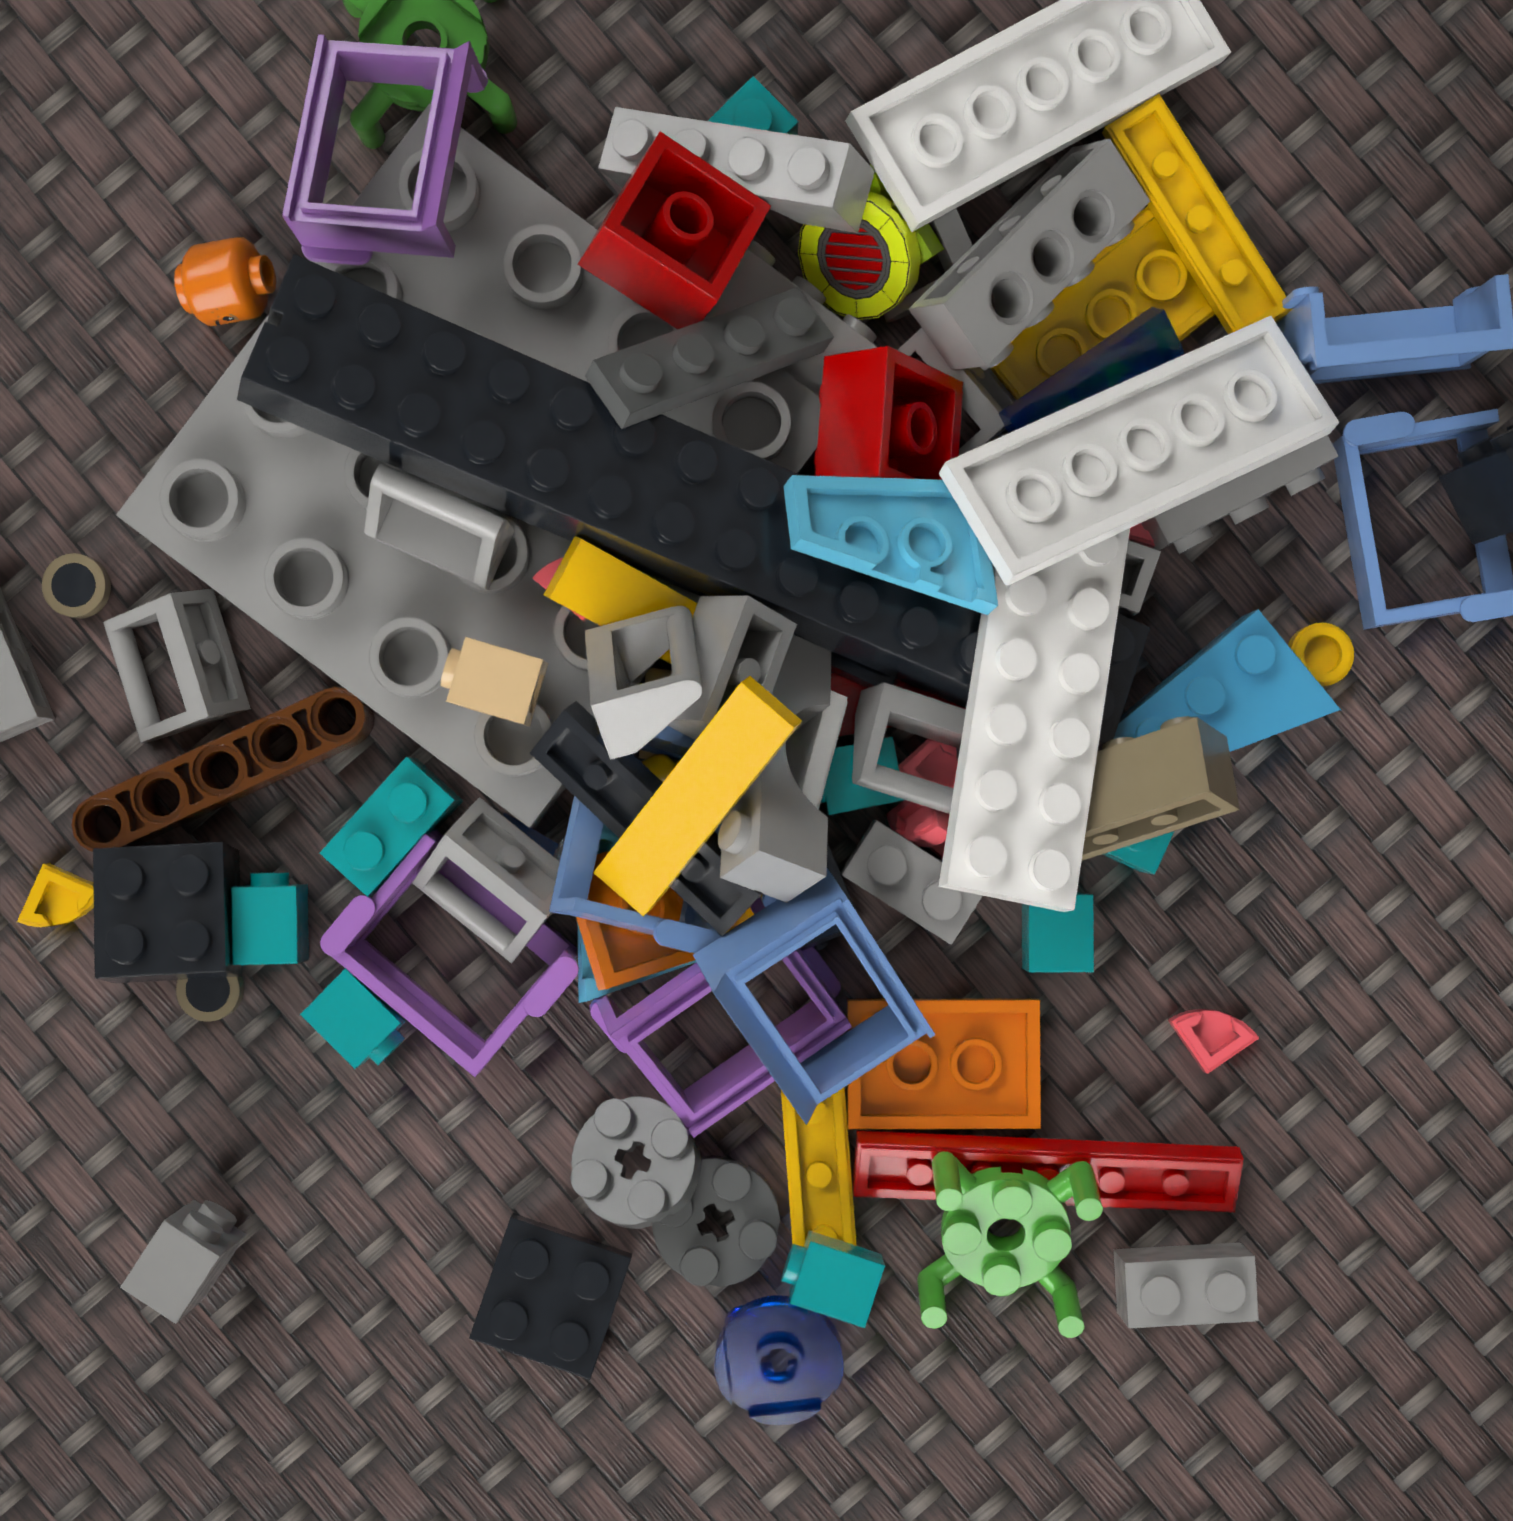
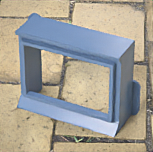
M1508 274L1495 275L1481 286L1466 289L1453 299V306L1325 318L1323 292L1319 291V287L1298 288L1282 300L1283 308L1292 310L1277 323L1315 384L1470 369V363L1489 351L1513 349V314Z
M1498 409L1415 423L1412 415L1407 412H1395L1355 419L1345 425L1343 436L1332 443L1338 454V457L1334 459L1363 630L1458 613L1468 622L1513 616V575L1505 534L1475 544L1483 593L1386 610L1360 455L1452 439L1457 440L1458 452L1489 438L1487 429L1499 422Z
M667 726L640 750L654 754H664L672 759L680 760L695 740ZM574 796L549 912L575 916L653 935L655 941L661 946L694 954L721 937L685 900L683 901L679 922L647 914L643 917L638 912L587 900L604 823ZM720 824V825L717 827V829L714 831V832H716L717 834L719 833V829H720L721 824Z
M828 868L825 878L787 903L763 894L762 902L765 906L764 909L693 954L713 994L806 1125L819 1103L926 1033L930 1038L935 1036L932 1028ZM836 924L887 1001L888 1006L836 1040L831 1041L800 1063L752 994L746 982Z

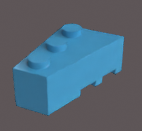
M1258 609L1240 617L1121 715L1114 739L1121 737L1137 738L1160 730V726L1167 720L1189 716L1200 718L1227 736L1229 751L1231 752L1341 709Z

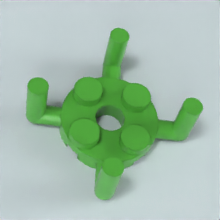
M342 0L347 12L351 16L361 17L358 33L359 42L406 45L412 33L420 29H430L441 37L439 48L455 49L470 41L481 68L484 70L486 68L490 44L483 19L474 3L475 0ZM483 0V1L488 2V3H492V2H495V1H497V0ZM488 79L485 89L480 92H467L471 99L488 111L496 131L508 134L516 128L517 116L509 95ZM372 83L373 86L351 112V125L364 146L376 149L385 141V132L379 120L392 103L406 109L423 112L431 104L434 90L414 85Z
M943 1151L936 1154L932 1160L936 1202L939 1208L944 1210L941 1222V1237L945 1254L924 1268L918 1275L917 1283L922 1323L932 1329L940 1328L946 1323L947 1311L944 1286L960 1275L975 1284L984 1286L987 1292L996 1296L1011 1295L1019 1287L1039 1281L1052 1295L1060 1334L1067 1338L1079 1336L1084 1330V1322L1077 1288L1074 1281L1059 1267V1263L1069 1254L1072 1247L1070 1222L1065 1201L1073 1196L1077 1215L1085 1221L1095 1220L1102 1214L1103 1207L1093 1167L1085 1161H1077L1051 1180L1035 1171L1023 1168V1174L1002 1173L1001 1167L986 1168L971 1174L952 1153ZM1000 1219L1016 1220L1022 1224L1018 1232L1007 1237L995 1236L988 1231L989 1227Z

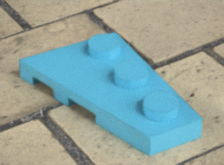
M792 475L783 486L792 550L985 615L990 614L998 606L992 562L943 480Z

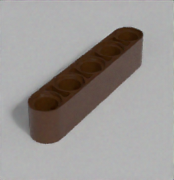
M332 687L324 689L87 798L78 805L73 813L71 824L73 835L82 847L93 852L94 848L132 847L143 844L360 744L368 738L373 729L375 720L373 709L345 688ZM348 700L355 708V724L347 733L336 735L328 727V711L337 701ZM288 726L296 734L297 750L287 761L280 762L270 752V738L276 730ZM229 753L237 761L239 772L235 782L228 788L223 789L213 779L212 766L219 756ZM165 780L174 782L180 793L179 805L169 815L160 812L154 800L157 787ZM109 806L117 811L121 819L120 832L110 842L101 837L96 825L101 811Z

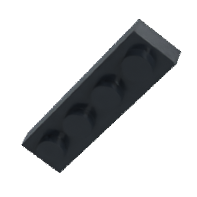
M577 701L563 710L530 752L539 763L619 839L663 783L633 754L610 760L596 719ZM713 832L670 887L723 936L762 893L720 878L721 849L718 845V834Z

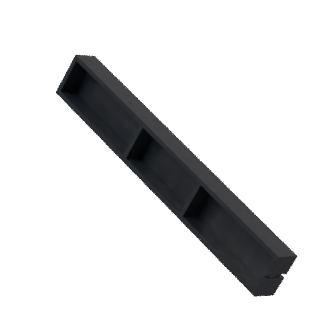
M293 254L270 308L268 321L264 322L241 376L237 396L238 401L569 541H572L574 536L579 537L633 568L699 596L748 595L796 623L797 626L793 635L964 708L967 707L981 613L792 550L783 486L792 475L800 474L662 414L621 429L589 382ZM1120 614L1117 615L1098 751L1102 750L1103 744L1114 739L1150 627Z

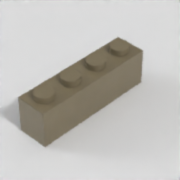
M1184 716L1167 720L1160 726V730L1137 738H1116L1103 744L1102 750L1097 751L1082 861L1240 810L1227 736L1198 717Z

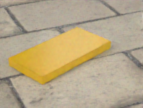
M1148 206L1132 219L1135 224L1133 230L1119 242L1105 247L1092 260L1095 267L1091 273L1080 282L1070 287H1065L1052 300L1055 305L1053 311L1038 324L1025 328L1011 342L1014 348L1010 355L998 365L990 368L1025 410L1024 414L1031 423L1139 375L1216 315Z

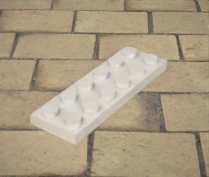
M1059 0L852 110L845 122L911 232L1109 125L1157 94L1161 96L1222 63L1231 51L1200 0Z
M1269 316L950 459L944 463L939 475L1004 584L1008 586L1330 434L1339 424V421L1272 316Z
M1130 528L1008 586L1004 584L992 564L998 606L988 615L981 613L938 887L1061 912L1075 909Z

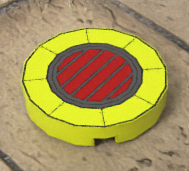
M869 191L858 233L803 224L801 228L798 255L805 280L823 293L826 297V301L823 304L836 314L842 316L849 314L858 320L879 318L902 303L918 281L921 254L916 232H911L905 220H902L899 214L891 208L895 204L884 195Z

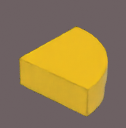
M44 863L17 922L33 927H52L64 925L83 917L94 908L93 882L50 863Z

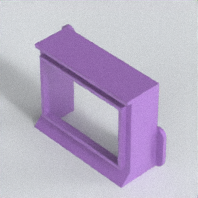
M318 34L282 217L302 245V253L308 260L313 262L363 265L372 258L373 251L454 258L456 245L443 221L467 92L477 93L484 90L488 83L486 72L481 68L470 41L455 49L334 41L327 40L325 35ZM347 81L414 85L434 90L411 210L323 204Z
M436 830L425 833L372 898L366 895L355 897L323 934L320 945L327 955L334 958L466 1071L476 1077L528 1015L532 1017L544 1015L576 978L579 972V966L575 960L578 957V948L545 922L526 946L549 966L486 1041L365 940L410 887L444 836ZM450 859L439 871L440 874L516 935L526 924L527 921Z
M761 897L750 907L754 915L765 908ZM814 947L804 951L798 948L782 959L812 999L808 1004L775 1026L800 1063L852 1027L835 998L841 990L840 982ZM697 962L625 1013H622L607 994L595 998L589 1007L590 1014L619 1051L630 1056L688 1128L693 1138L775 1081L754 1050L748 1045L683 1090L644 1042V1038L712 991Z

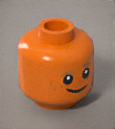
M244 237L228 238L191 246L184 255L182 264L176 267L174 275L175 289L181 306L186 312L194 314L198 320L207 326L228 324L260 317L267 307L269 294L273 293L276 289V274L271 260L266 255H260L254 244Z

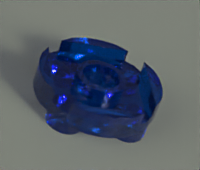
M766 1296L750 1301L745 1305L737 1306L728 1312L724 1327L716 1341L714 1363L716 1381L722 1395L732 1405L733 1399L739 1407L748 1410L749 1418L768 1425H789L802 1422L821 1410V1403L831 1395L833 1389L835 1394L842 1381L844 1365L839 1333L826 1315L790 1304L789 1296ZM781 1348L785 1349L788 1353H793L796 1359H791L787 1362L786 1371L775 1372L773 1364L771 1362H762V1357L770 1354L772 1349Z

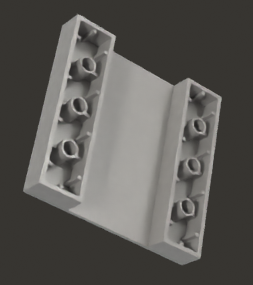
M431 104L426 107L352 206L400 210L412 209ZM460 128L443 221L456 245L454 258L373 251L372 258L363 265L314 262L587 382L589 381L585 375L594 359L677 330L577 265L596 234L597 229L462 128ZM708 313L707 316H706L703 320L712 318L713 316H711V315ZM268 315L116 516L529 828L537 827L566 787L530 754L531 750L563 710L577 701L595 718L590 704L585 630L599 627V625L588 619L583 622L569 609L544 596L543 594L546 590L532 579L544 566L564 557L572 541L238 401L237 396L241 376L264 322L268 321ZM782 368L662 414L800 475H803L813 462L817 449L820 417L819 396ZM380 463L496 514L509 522L515 531L488 590L364 534L370 483ZM640 571L698 603L699 595ZM465 637L546 661L548 667L530 727L446 702L450 689L441 687V677L450 650L452 648L461 650ZM655 662L631 682L630 687L639 685Z

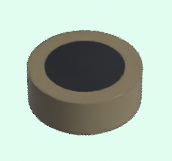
M71 553L56 558L46 568L42 578V592L48 605L57 613L71 618H87L98 613L106 605L111 592V582L106 569L98 561L82 554Z
M242 977L177 980V1000L184 1012L190 1017L204 1022L216 1021L227 1017L238 1008L244 995V981Z

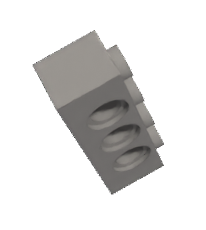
M1111 139L1072 147L909 310L951 370L980 367L982 370L990 369L1010 355L1014 348L1011 342L1025 328L1038 324L1053 311L1055 305L1052 300L1065 287H1070L1080 282L1091 273L1095 267L1092 260L1105 247L1119 242L1133 230L1135 224L1132 219L1150 200ZM1033 253L1035 256V266L1033 263ZM992 293H993L994 299H995V308H994V309H993V306H992V303H991V294H992Z

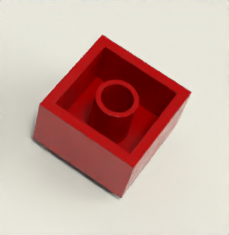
M660 131L633 170L577 265L678 330L703 321L718 302L771 205Z
M890 346L824 356L823 377L819 391L818 444L814 456L815 476L942 480L939 472L944 463L959 456L964 382Z

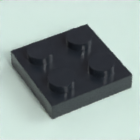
M513 1213L504 1234L469 1339L590 1380L632 1258V1253Z

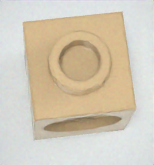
M465 637L462 649L452 648L448 654L441 677V687L450 689L446 702L530 727L548 663L540 658Z

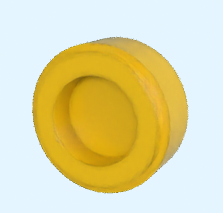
M1315 623L1303 627L1292 636L1288 643V646L1322 687L1342 680L1353 665V644L1349 636L1341 628L1333 624Z

